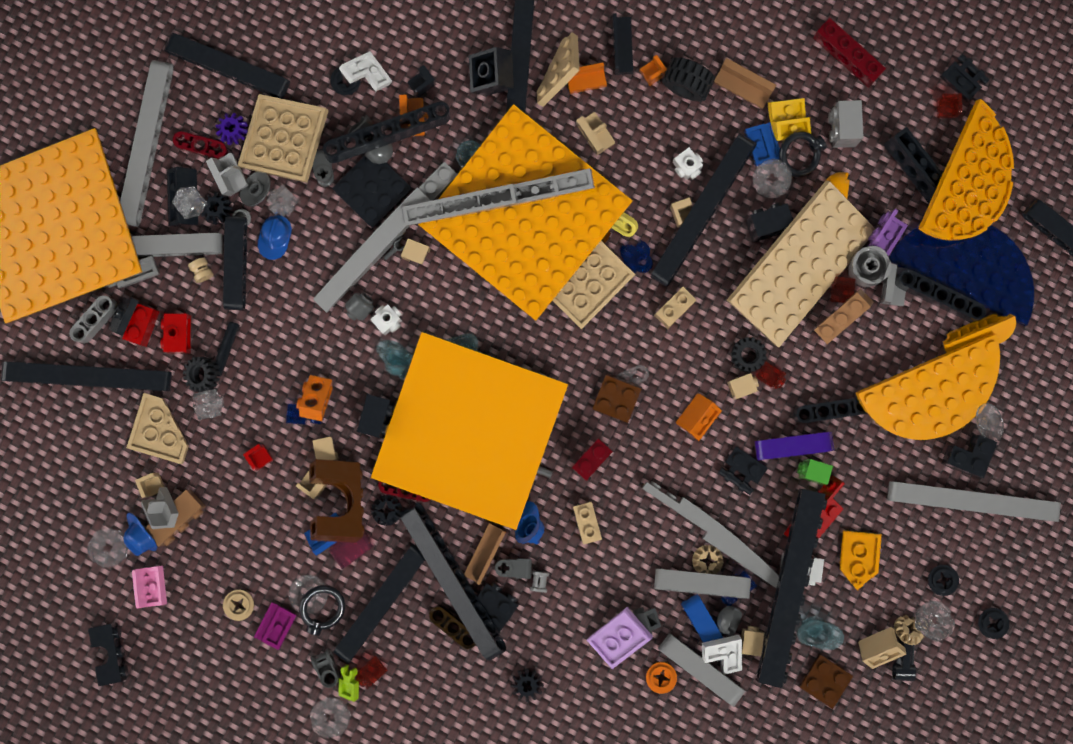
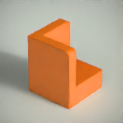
M655 55L653 60L640 68L639 71L649 86L664 77L667 69L658 55Z

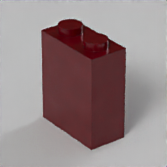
M598 438L571 468L587 481L613 451Z

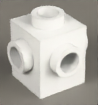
M690 147L675 157L672 162L676 167V173L679 177H684L685 180L690 177L692 179L696 178L701 174L700 170L703 167L702 158L698 153L694 154Z
M382 305L375 311L376 315L370 319L382 334L386 335L390 331L392 333L401 326L399 323L402 320L399 316L402 314L395 306L391 308L389 305Z

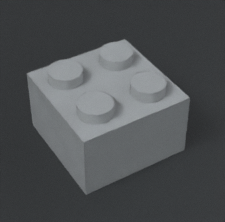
M862 100L838 101L831 112H829L828 122L832 125V131L829 132V141L832 142L833 148L856 147L863 139Z

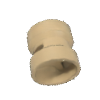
M205 257L188 264L190 271L194 273L196 283L204 282L214 276L212 270L207 266L208 262Z

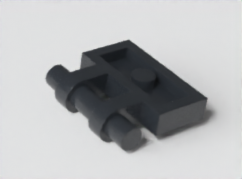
M962 53L957 58L962 65L959 66L954 61L940 77L968 102L982 88L977 81L980 80L985 85L990 79L985 75L986 72L983 69L980 70L972 63L973 60L970 57L967 58ZM966 68L974 75L973 78L965 71Z
M735 446L725 461L726 464L731 466L730 469L727 471L721 467L718 474L724 477L723 480L726 482L730 481L737 486L739 491H744L750 495L754 490L748 485L750 480L758 484L768 468ZM736 470L745 476L743 480L734 476Z

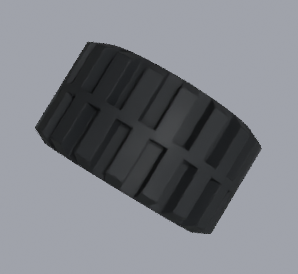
M673 58L662 82L676 95L691 101L701 102L706 100L715 81V76L709 69L693 60Z

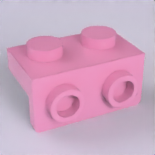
M163 566L132 570L136 608L166 605L167 598Z

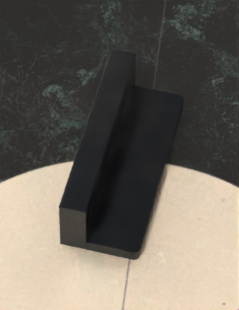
M613 13L614 75L633 74L631 17H617V13Z
M174 167L167 170L168 226L198 225L197 170L183 167Z

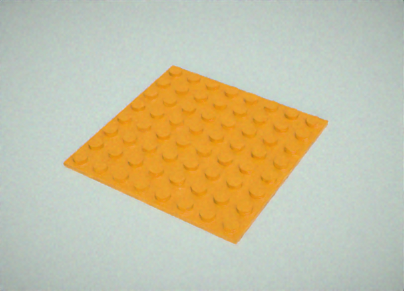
M513 104L439 199L585 169L592 170L595 188L554 198L420 223L418 225L536 321L633 200Z
M95 128L0 165V309L5 324L142 273Z
M421 332L371 478L517 530L568 384Z

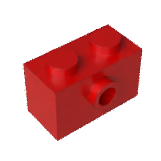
M137 304L122 339L147 347L160 312Z
M164 314V319H161L163 338L160 341L163 352L168 354L191 353V315Z

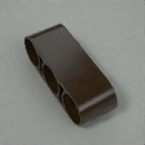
M437 605L431 609L429 613L430 621L465 649H471L476 645L475 642L472 644L464 642L463 637L469 634V632L458 617L442 605ZM441 610L444 614L443 619H435L433 612ZM449 623H457L459 630L456 632L450 631L448 628Z

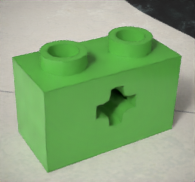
M804 459L803 463H799L797 473H799L798 478L820 485H828L833 466L812 459Z

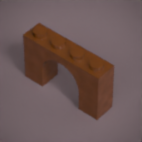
M315 459L309 465L310 484L337 487L342 491L347 501V510L344 516H316L310 521L311 540L356 543L363 537L364 525H362L364 508L361 506V499L363 497L361 479L363 472L360 469L359 462Z

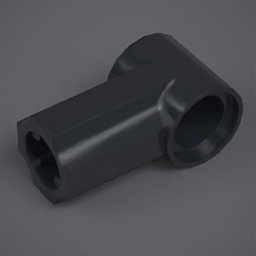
M897 641L905 647L906 655L897 658L893 663V680L915 681V645Z

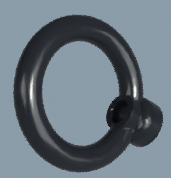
M803 131L790 134L784 139L779 149L781 167L787 174L793 177H805L811 174L819 165L821 151L827 148L825 140L821 136L814 137L810 133ZM797 139L808 141L809 147L813 152L812 162L802 170L792 168L786 156L789 145Z
M328 585L316 586L307 591L299 605L300 617L307 625L306 631L315 636H320L322 630L335 626L342 619L345 612V599L339 590ZM320 593L331 594L338 603L336 614L325 622L311 619L307 613L308 602L313 596Z

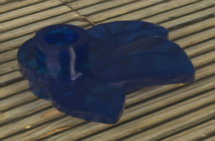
M640 240L636 247L629 244L621 246L620 252L624 259L623 263L634 273L637 271L646 273L652 268L653 261L649 256L650 247L646 242ZM645 260L646 264L641 266L640 262Z

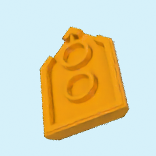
M846 530L842 532L839 569L856 590H859L867 581L879 573L882 534Z

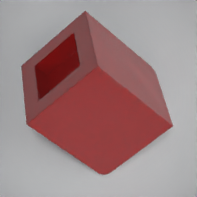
M258 444L243 454L254 471L260 470L274 460L264 444Z

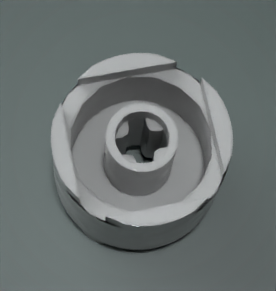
M868 246L860 249V251L854 254L848 264L849 277L862 287H872L879 284L888 277L891 271V260H889L888 254L877 246ZM870 263V267L873 269L869 270L866 265Z

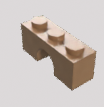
M860 288L841 307L823 320L814 331L828 344L867 311L874 302Z
M191 489L185 490L173 501L179 513L174 528L152 529L150 524L145 527V530L154 539L158 547L170 545L175 540L174 536L178 532H184L190 526L188 523L193 518L196 520L204 513L202 510L206 505Z

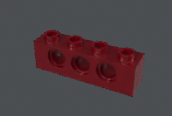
M831 18L819 28L813 37L815 41L868 88L886 70L877 59Z

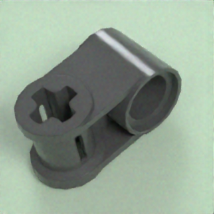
M319 149L316 152L312 165L314 176L321 186L328 187L334 181L332 163L328 162L325 158L323 149Z
M500 559L495 564V571L501 577L531 579L532 559ZM503 562L506 566H509V570H506L505 573L498 569V566H501Z
M327 648L325 652L319 655L310 656L311 663L318 674L321 684L326 688L337 685L341 675L331 650ZM328 673H332L335 676L334 683L327 681L326 675Z

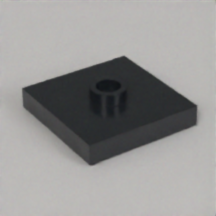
M123 294L108 329L121 336L124 335L138 300Z

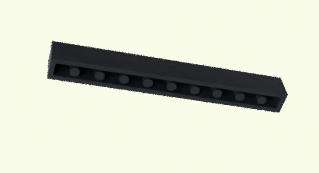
M799 488L755 679L758 683L782 688V684H785L787 681L788 673L785 671L787 664H790L792 659L790 649L791 645H794L796 641L795 627L800 623L801 614H799L800 606H803L805 602L803 592L810 580V576L807 574L814 562L812 552L813 548L816 549L818 545V537L816 535L817 530L821 529L823 518L820 517L822 510H825L827 505L826 494Z

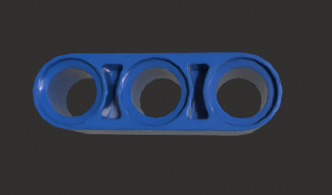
M698 594L681 603L703 643L723 638Z

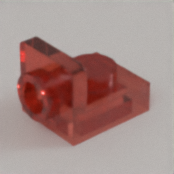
M765 361V364L755 375L756 379L772 390L777 389V387L781 388L786 381L784 377L786 372L778 370Z
M374 656L357 672L356 680L359 681L361 687L365 686L368 689L388 670Z

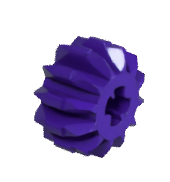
M225 113L226 119L223 120L220 117L219 121L221 124H216L215 126L219 129L216 135L221 136L220 140L222 142L227 141L228 145H232L233 141L236 145H239L238 139L245 140L243 134H247L248 130L245 128L248 124L243 122L244 118L242 116L237 117L236 113H232L231 117L228 113ZM234 126V127H235V128H233L234 131H233V132H230V131H229V130H231L230 127Z

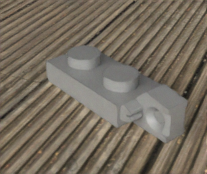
M150 256L139 260L142 273L107 286L109 288L116 285L118 288L127 287L160 275L154 257Z

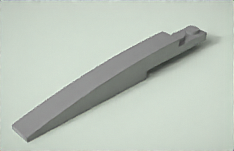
M443 162L376 229L313 300L327 313L394 245V242L406 232L409 226L405 225L402 207L436 200L458 174Z
M585 169L404 206L402 209L405 225L409 226L554 198L560 195L594 189L595 186L592 170Z
M653 481L650 484L645 482L642 487L643 490L704 530L705 533L701 537L702 539L773 587H777L779 575L724 526L684 497H681L677 503V498L669 492L665 495L660 491L661 487Z

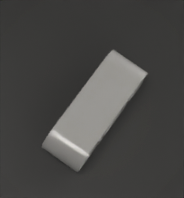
M108 296L98 297L70 329L71 339L79 343L91 341L113 316L118 307L117 302ZM109 301V308L104 310L103 304ZM96 315V323L91 324L92 316ZM83 329L84 336L79 339L78 332Z

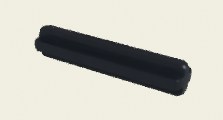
M235 322L228 323L215 359L217 362L215 365L219 366L217 371H220V375H217L218 377L222 376L240 327Z

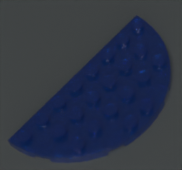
M990 225L986 231L977 236L953 241L934 238L920 231L919 227L907 234L890 253L889 260H891V263L915 271L983 304L985 308L1002 316L1012 314L1016 317L1017 323L1028 326L1034 305V283L1030 267L1018 246L996 227Z

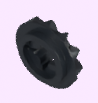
M338 67L331 75V86L337 94L343 96L352 95L358 91L361 79L351 84L349 83V87L341 84L343 82V74L339 70L340 67Z
M391 495L378 497L373 502L371 508L373 519L378 524L384 526L395 524L400 519V513L402 512L399 500ZM386 502L388 508L395 509V511L388 513L387 519L385 513L378 511L385 507Z
M938 565L931 569L927 584L935 594L948 596L958 588L959 576L952 567ZM941 574L945 578H950L948 581H945L944 586L942 583L936 582L941 579Z
M991 607L985 609L979 615L977 624L980 632L985 637L999 639L1009 629V618L1001 609ZM990 618L993 620L999 619L995 623L997 629L992 626L987 627L991 623Z

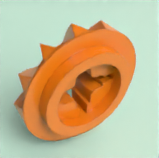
M656 662L649 667L646 673V682L652 691L659 694L668 693L676 685L677 674L670 664ZM662 670H664V676L669 680H662L659 686V679L653 675H660Z

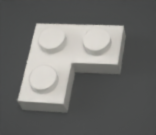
M370 51L342 64L339 68L350 84L365 77L375 92L389 86L392 82Z
M734 635L702 643L703 661L709 663L721 660V671L723 674L741 671V637Z

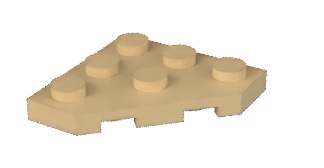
M573 32L568 37L562 39L537 90V104L542 107L580 71L578 36Z
M143 393L126 448L183 464L189 445L164 398Z

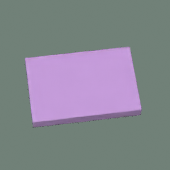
M626 607L589 636L587 641L613 669L649 642L653 635Z

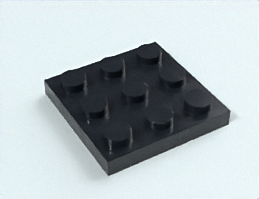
M366 156L332 188L372 229L413 190L387 163L376 164L371 162Z

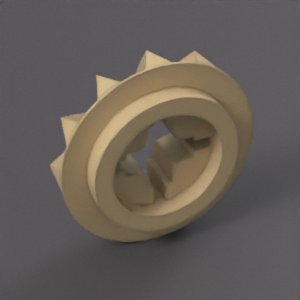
M711 545L699 547L694 552L692 558L693 567L698 573L716 574L721 570L724 563L722 553ZM709 552L710 559L716 562L710 563L707 569L706 563L700 561V559H706Z
M241 589L228 593L223 602L225 614L235 621L248 618L255 606L253 597L247 591ZM243 599L242 605L245 609L239 608L235 611L237 605L233 601L239 602Z
M900 616L895 621V632L904 643L916 645L924 637L922 634L924 629L919 627L920 623H916L914 617Z

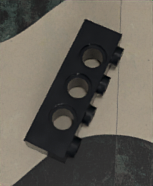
M905 127L883 145L925 200L930 203L943 173L908 127Z

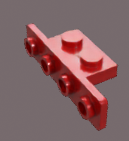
M833 475L830 477L828 485H823L818 493L826 494L825 499H827L826 508L822 510L820 517L823 518L821 529L817 530L816 537L818 538L822 536L843 510L833 497L843 487L844 482ZM791 524L784 532V535L786 537H788Z

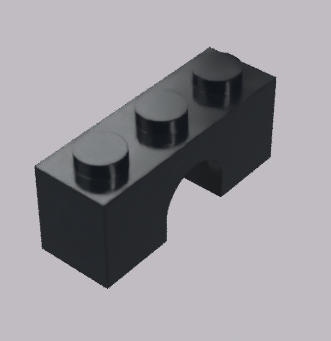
M117 622L88 628L91 648L103 647L109 655L108 661L105 664L95 667L98 687L126 680L128 668L126 664L124 665L123 657L125 656V650L120 643L121 629L117 626Z

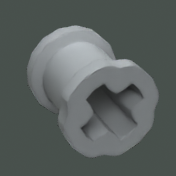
M532 571L534 577L530 591L547 593L546 582L549 573Z

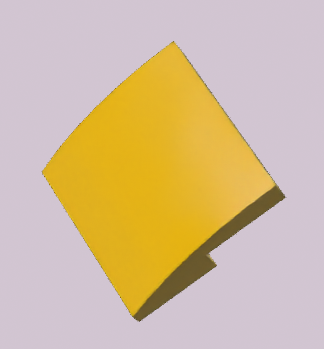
M805 98L768 102L770 123L776 141L784 140L794 132L803 131L811 134L810 117H806Z

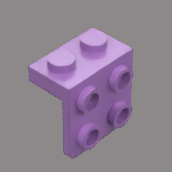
M896 208L892 211L888 210L886 214L882 215L877 223L880 226L873 230L868 238L870 242L867 247H880L886 251L888 256L908 226L895 217L898 212Z

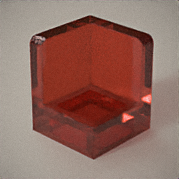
M962 93L942 94L937 99V118H956L962 113Z
M835 277L832 283L830 301L845 303L854 294L855 279Z

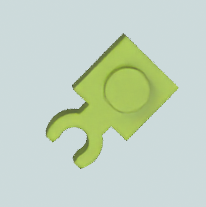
M345 665L341 668L342 677L339 678L338 696L354 702L359 699V681L355 680L357 668L349 671V665Z

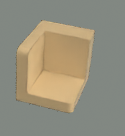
M690 198L672 203L670 206L677 228L681 227L691 211L692 203Z
M407 239L401 257L409 262L411 260L423 264L427 252L429 253L431 249L429 246Z
M332 437L312 440L316 459L338 460V454L334 450Z
M309 471L302 481L296 485L297 488L312 499H318L327 486L310 484Z
M151 473L135 480L142 498L158 494L159 487H165L159 473Z

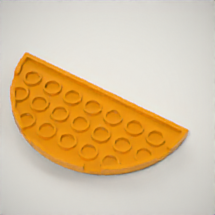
M982 99L976 100L918 228L934 238L953 241L972 238L983 233L993 222L999 219L1011 196L1013 188L1011 174L1012 169H1014L1011 144L1005 128L1000 127L996 120L995 112Z
M991 333L855 392L864 411L869 414L875 423L895 435L914 440H928L951 434L968 424L982 410L993 392L1000 366V348L997 334Z

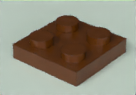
M606 373L592 409L628 423L642 387Z
M819 654L799 687L833 709L852 680L853 675Z

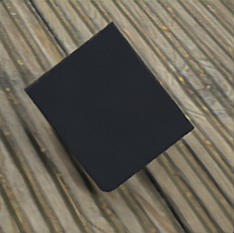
M425 65L418 68L419 74L408 81V85L418 98L436 85L435 79Z

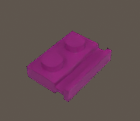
M271 602L254 638L280 650L298 614Z

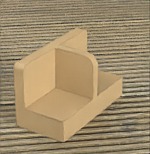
M595 112L586 118L582 116L576 120L577 127L596 156L615 144L614 139L606 129L607 125L602 123Z
M892 627L858 642L862 661L872 669L906 655L905 647L897 642L895 630Z

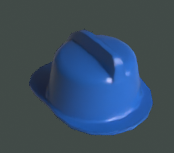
M274 215L264 221L258 239V249L263 257L269 260H276L285 254L292 231L291 224L287 218L281 215Z
M527 501L517 530H515V538L522 544H539L545 527L540 520L537 505L534 502Z
M128 513L127 522L129 528L123 537L126 547L136 556L141 555L147 550L156 551L157 545L154 539L145 530L134 514Z

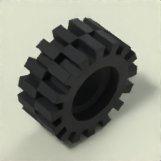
M746 337L739 340L732 347L731 361L736 368L740 369L739 371H744L745 373L754 372L765 364L767 350H765L764 344L760 343V340ZM752 348L755 351L756 358L753 362H746L742 359L741 353L743 349Z
M193 357L192 360L187 361L189 364L184 366L187 370H183V374H186V377H183V379L187 380L185 384L190 386V390L196 392L209 391L218 385L216 381L220 380L217 375H220V371H217L219 366L215 365L217 363L215 360H212L210 357ZM201 367L204 370L203 381H201L199 378V371Z

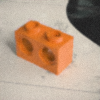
M310 375L308 381L304 382L302 387L303 396L299 397L297 401L300 417L317 421L323 420L333 390L331 379Z

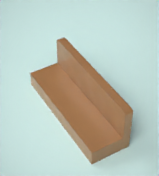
M728 58L725 59L714 81L720 87L761 109L765 107L776 87V84Z
M490 523L488 524L464 573L465 577L477 582L476 584L478 585L481 584L506 531Z

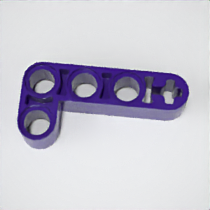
M832 432L754 441L757 460L835 451Z

